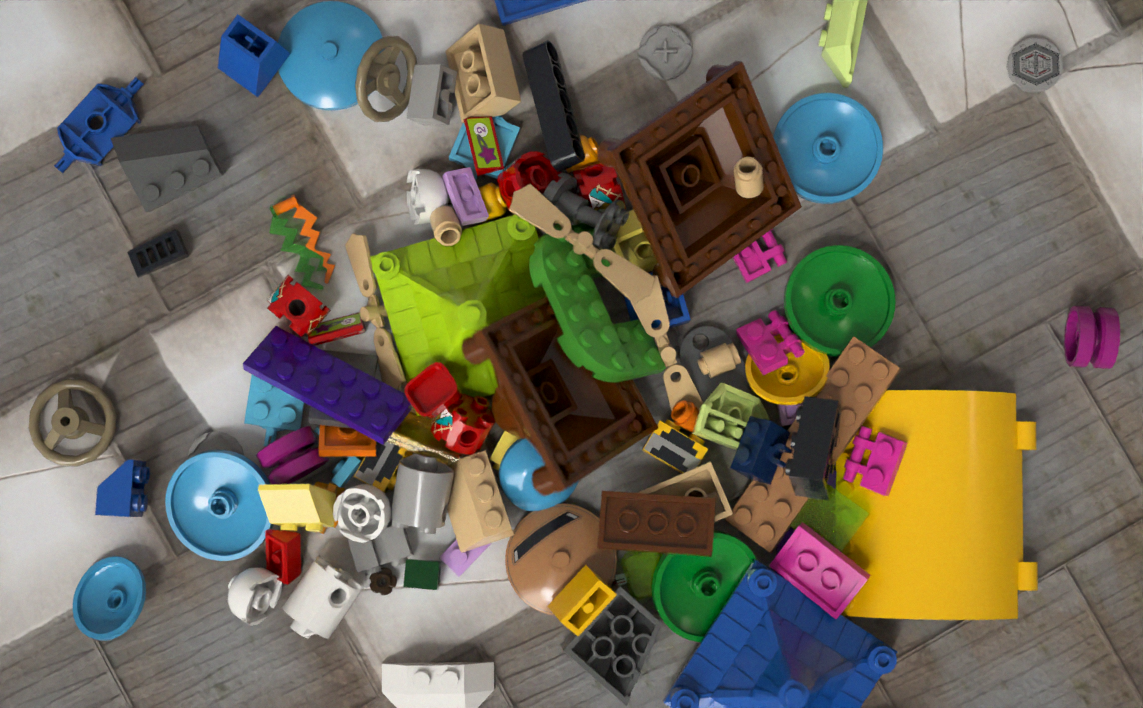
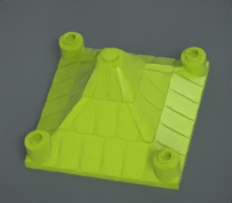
M515 214L462 230L459 241L452 246H444L435 238L370 256L372 270L377 278L407 383L429 365L438 362L448 369L461 389L462 394L471 397H486L495 393V389L498 386L490 360L488 359L478 365L470 363L462 353V342L466 337L547 296L543 286L534 287L530 275L529 258L534 253L535 242L539 239L535 226Z

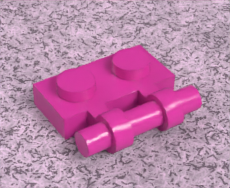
M771 229L762 236L769 250L762 253L757 241H755L733 257L746 284L771 271L768 260L773 258L778 267L787 263L783 254L785 250L782 244L778 245L772 233L774 229Z
M777 310L769 313L768 318L772 323L767 326L759 318L736 329L737 337L762 375L787 365L788 358L786 354L792 352L798 358L805 353L801 346L802 341L796 334L792 333L787 319L781 316ZM780 334L784 340L779 344L774 338V336Z
M861 426L859 435H855L853 440L855 446L851 457L846 459L844 465L846 471L843 479L854 482L856 474L860 473L863 475L860 486L881 495L889 496L908 443L880 432L874 442L869 440L872 429ZM865 449L872 451L867 466L861 464Z

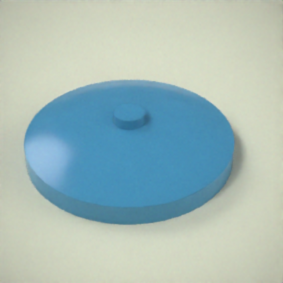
M324 1L312 4L296 13L288 21L280 34L278 43L290 55L279 68V74L289 91L301 102L311 107L329 111L350 108L358 104L355 82L361 59L373 42L383 38L382 34L371 17L353 5L339 1Z
M820 93L799 100L784 113L773 134L797 196L815 203H840L861 193L876 176L883 157L882 135L874 117L859 102L840 94Z
M208 450L196 454L179 466L172 475L167 487L165 505L172 530L187 548L207 559L230 561L252 553L265 541V531L272 529L274 525L269 522L258 492V485H271L267 476L253 461L233 451Z

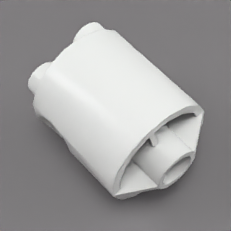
M318 555L282 607L294 619L290 627L307 639L314 634L329 639L361 592L363 585L354 580L351 574L341 568L335 569L329 561Z

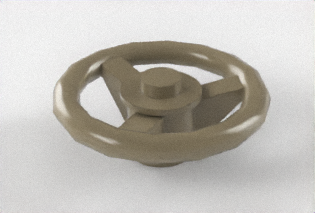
M385 36L373 42L364 53L357 69L355 82L357 103L363 114L374 122H389L403 113L409 104L414 67L417 65V58L411 45L399 36ZM400 50L406 59L407 78L403 93L398 89L400 71L395 65ZM373 91H378L395 105L387 111L378 112L372 108L367 95Z
M65 379L51 384L37 396L30 410L28 429L33 445L44 458L60 466L78 467L96 460L108 449L115 435L116 414L111 399L100 387L86 380ZM71 390H82L92 395L99 402L105 415V425L90 422L86 411L74 406ZM58 394V410L52 416V429L44 441L39 428L40 414L46 402ZM86 433L102 436L99 443L90 451L76 456L63 455L54 451L64 438L78 439Z

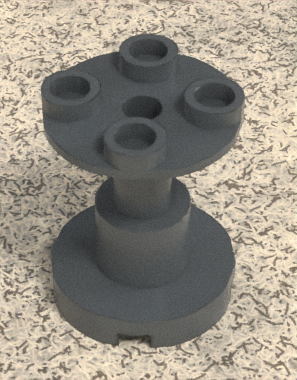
M566 173L559 174L558 176L561 179L558 182L552 180L543 196L570 220L571 224L578 225L582 222L594 228L592 244L599 251L602 249L612 250L616 244V234L620 226H623L629 217V211L625 209L624 202L615 200L602 214L588 207L589 201L576 194V178Z

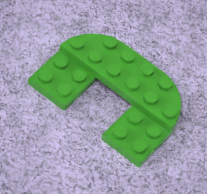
M584 223L571 225V230L578 234L584 231L589 232L593 237L594 228ZM560 224L553 226L556 230H562ZM547 233L542 235L535 242L534 253L529 258L530 275L534 287L543 286L563 331V335L557 338L569 359L578 368L583 365L587 370L592 371V377L605 382H621L658 374L665 370L666 366L653 338L646 333L640 320L612 324L592 279L603 277L595 268L593 259L585 253L581 255L576 254L573 251L574 245L567 241L565 237L554 238ZM602 259V260H601V263H602L604 266H606V267L610 266V263H609L608 260H606V259Z

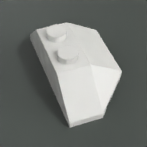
M494 662L382 663V693L396 708H478L494 691Z

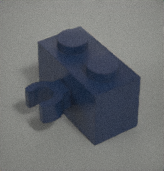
M750 416L730 468L751 480L771 485L777 467H786V463L780 460L784 452H792V449L786 446L790 432L770 420Z

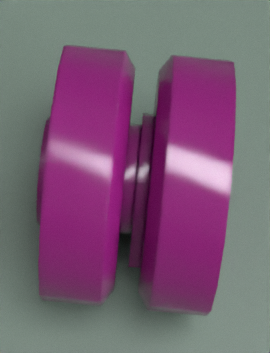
M1089 306L1071 307L1064 333L1066 363L1069 367H1087L1090 362L1094 368L1111 369L1116 362L1120 344V319L1118 312L1115 308L1099 307L1094 313Z
M311 426L300 428L278 438L256 454L262 468H272L278 465L268 476L272 485L292 484L329 461L328 457H319V447L309 448L317 440V436Z

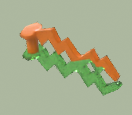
M293 194L290 198L269 206L273 215L269 233L285 236L281 251L300 255V260L294 272H305L301 285L323 290V285L310 281L316 268L308 265L310 258L320 259L317 271L326 270L325 284L329 283L335 265L327 263L331 254L315 249L320 232L311 228L318 218L302 207ZM295 207L297 208L293 218L306 220L300 235L310 237L306 246L293 244L298 229L285 227L289 219L279 218L278 215Z

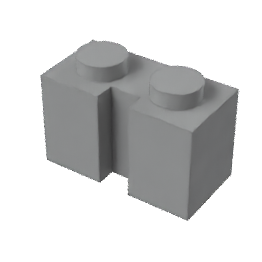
M442 64L415 65L407 119L422 125H449L452 103L448 102L449 94L454 93L457 71Z
M387 527L375 539L364 543L350 539L347 540L357 572L364 571L366 576L382 571L380 565L391 562L392 567L404 564L408 559L407 557L413 555L405 528Z

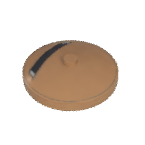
M557 504L544 510L533 511L518 523L513 530L514 535L510 536L507 544L505 565L511 586L526 604L542 613L554 615L548 605L585 565L611 586L616 572L617 553L616 550L597 548L600 519L596 515L576 505Z

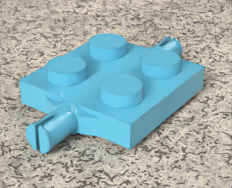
M501 115L492 118L505 168L519 135L520 127L507 123ZM463 123L449 155V160L463 165L465 168L470 167L476 180L477 172L465 124ZM503 170L487 173L486 175L497 179Z
M252 375L244 424L257 425L265 429L266 435L263 446L267 447L270 436V444L276 440L277 431H296L301 428L305 403Z

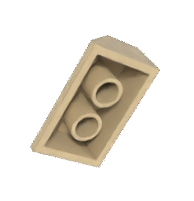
M478 24L445 51L449 68L457 71L454 91L462 123H464L466 118L504 115L521 102L503 29Z
M486 450L458 459L449 465L454 469L447 511L460 552L463 553L513 536L514 532Z
M711 462L638 492L644 494L716 498L714 522L733 515Z

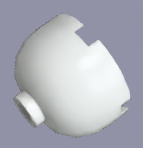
M414 169L409 171L407 183L412 182L411 191L406 192L411 220H416L415 225L429 224L430 215L436 208L448 206V203H452L448 191L439 173L430 169Z
M360 484L348 488L337 497L333 506V517L335 522L338 520L342 528L340 531L344 536L352 541L364 543L375 539L385 531L391 520V505L383 491L373 485Z
M248 568L234 576L228 586V604L232 613L250 626L258 625L268 617L264 613L269 605L274 609L280 598L282 582L277 580L279 576L264 568Z

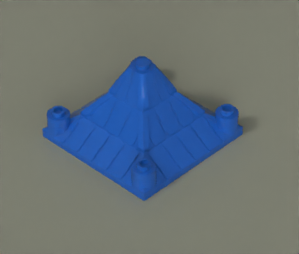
M754 559L663 699V703L671 708H861L882 674H887L895 668L897 651L846 617L840 615L837 619L833 618L793 586L791 582H788L781 575Z

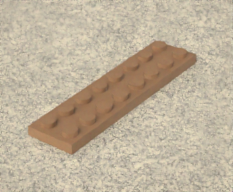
M855 337L851 339L826 375L828 378L823 390L814 397L836 400L840 404L841 419L837 447H834L831 465H834L901 371V368ZM796 419L788 429L790 435L786 446L790 449L793 432H798L799 423L796 422ZM792 449L791 453L784 452L780 460L787 463L788 458L792 459L794 449ZM777 467L771 485L753 480L732 509L733 515L725 519L769 553L774 551L810 500L808 497L795 495L789 476L785 474L786 467Z

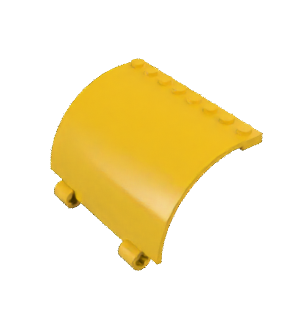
M887 390L862 426L872 429L869 440L874 442L880 432L908 443L889 496L881 495L860 486L863 477L860 473L856 474L854 482L843 479L846 468H844L846 459H850L855 446L853 444L854 437L836 461V549L849 559H854L855 564L871 575L841 615L849 617L927 620L1018 619V590H1038V562H1023L1022 450H1037L1036 422L1016 421V393L957 390ZM865 449L861 464L867 466L871 450Z

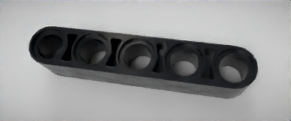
M546 40L524 51L522 56L549 160L553 168L557 172H561L583 162L585 154L558 53L554 45L549 40Z

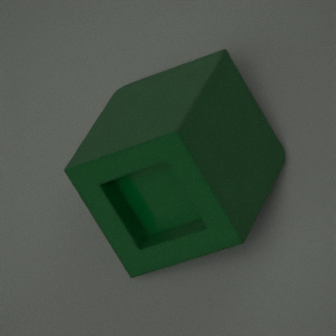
M407 559L403 587L438 590L442 561Z

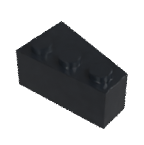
M804 397L803 406H798L796 422L799 423L798 432H793L791 449H794L792 459L788 458L785 470V474L789 476L796 496L829 500L830 498L827 482L829 473L833 474L834 465H831L834 447H837L841 419L839 401Z

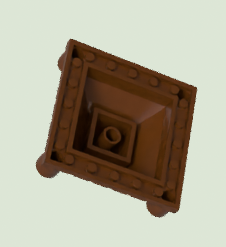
M735 61L729 66L718 64L712 66L706 74V83L694 90V92L682 98L675 105L669 107L624 139L607 138L598 147L597 155L599 161L604 166L615 168L632 203L635 214L642 225L645 236L651 245L657 260L653 269V275L658 276L660 286L668 288L671 296L677 298L802 207L743 61ZM744 157H752L762 166L764 188L758 196L753 198L740 196L735 187L734 167Z
M547 296L466 337L462 342V353L470 363L478 365L489 359L493 366L498 386L495 389L492 403V414L495 422L500 428L513 436L525 438L542 457L545 465L533 471L532 484L535 490L544 496L566 490L658 429L633 379L621 382L601 381L592 377V371L587 370L583 365L578 368L569 359L557 338L563 335V331Z

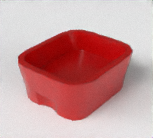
M438 362L429 365L410 380L405 386L404 391L415 411L420 416L430 418L438 416L456 402L462 394L461 389L448 369Z

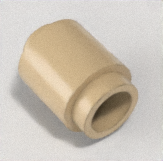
M752 157L740 159L734 167L736 191L745 198L756 197L764 188L762 166Z
M442 206L436 208L430 215V223L435 239L444 246H452L459 241L462 234L455 210L451 207Z
M723 343L700 353L701 359L697 360L702 374H708L710 378L736 368L735 365L741 363L738 351L733 343L728 345Z

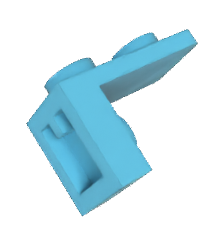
M316 427L314 430L318 435L320 427ZM359 456L347 457L348 460L346 462L341 460L332 471L335 476L331 481L340 488H344L363 461Z

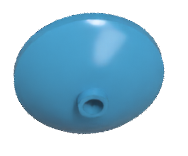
M520 438L514 442L503 456L499 468V482L502 491L510 502L527 511L544 510L563 503L574 492L578 482L559 493L555 492L548 496L538 493L532 484V474L536 468L545 464L542 457L525 438Z
M114 556L98 561L85 572L77 585L73 598L74 620L83 634L96 640H111L124 634L136 622L146 597V583L140 568L126 558Z

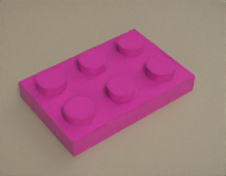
M804 522L798 526L769 565L835 619L841 615L871 576Z

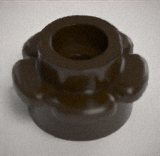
M383 567L381 568L382 571L370 575V588L374 593L388 595L392 592V588L396 586L397 578L390 569ZM385 579V584H381L380 580Z

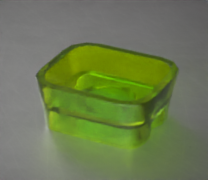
M630 551L622 557L621 566L625 574L627 587L634 598L644 599L652 596L653 574L662 556L661 553Z

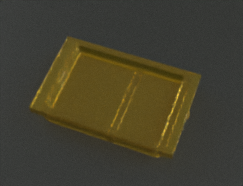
M413 412L408 413L386 441L417 454L436 458V461L446 465H451L452 462L458 463L462 455L445 447L447 442L442 438L438 441L431 432V422L433 420L423 416L417 417Z

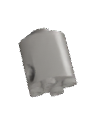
M418 452L399 460L391 507L392 526L397 528L419 527V531L426 534H435L436 528L445 526L454 469L447 465L439 455L429 452Z

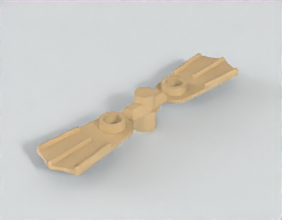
M531 184L513 193L509 209L511 212L554 238L565 237L567 241L574 245L573 251L576 254L581 255L585 253L593 259L595 268L633 304L651 295L655 279L652 275L611 250L602 249L599 251L593 246V237L589 232L584 231L578 234L571 230L570 220ZM553 224H560L562 230H556ZM602 259L608 260L609 263H610V266H608V267L604 266V265L601 263V260H602Z
M353 233L345 244V248L360 292L364 297H369L367 306L360 309V317L364 322L371 321L376 326L374 345L378 356L382 382L399 390L406 379L397 352H395L392 345V336L390 332L382 328L385 326L383 317H387L385 305H380L378 296L374 295L377 290V280L373 276L367 236Z
M653 275L655 279L651 295L636 304L632 302L631 304L646 333L651 337H655L659 354L667 367L663 374V380L671 411L682 400L693 402L699 410L703 401L686 368L676 364V351L670 344L666 334L669 329V319L657 275ZM654 320L661 321L660 326L657 328L651 327V323ZM679 372L680 376L678 379L673 380L671 379V374Z

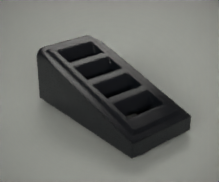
M176 229L127 252L138 278L189 257L180 232ZM171 241L176 251L173 254H171V251L167 244ZM161 245L166 255V257L163 259L161 258V255L157 248ZM151 249L156 258L154 263H152L148 251ZM141 253L147 264L144 268H142L137 256Z

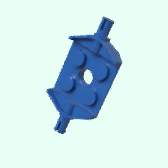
M134 77L125 89L123 87L117 88L98 83L57 127L60 141L65 149L63 151L65 155L54 166L62 173L76 160L102 166L101 160L114 147L111 138L124 136L136 122L141 123L132 99L144 84L137 77ZM101 116L104 121L102 127L97 130L91 129L90 121L92 118Z

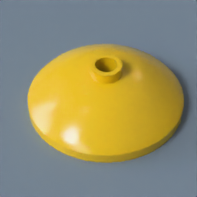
M780 334L774 336L778 344L784 341ZM802 342L801 346L805 353L801 357L796 358L790 352L786 354L788 358L787 365L765 375H762L748 354L745 364L746 378L752 390L764 400L779 405L800 404L804 402V397L814 398L823 390L828 378L826 375L830 371L827 354L817 352Z

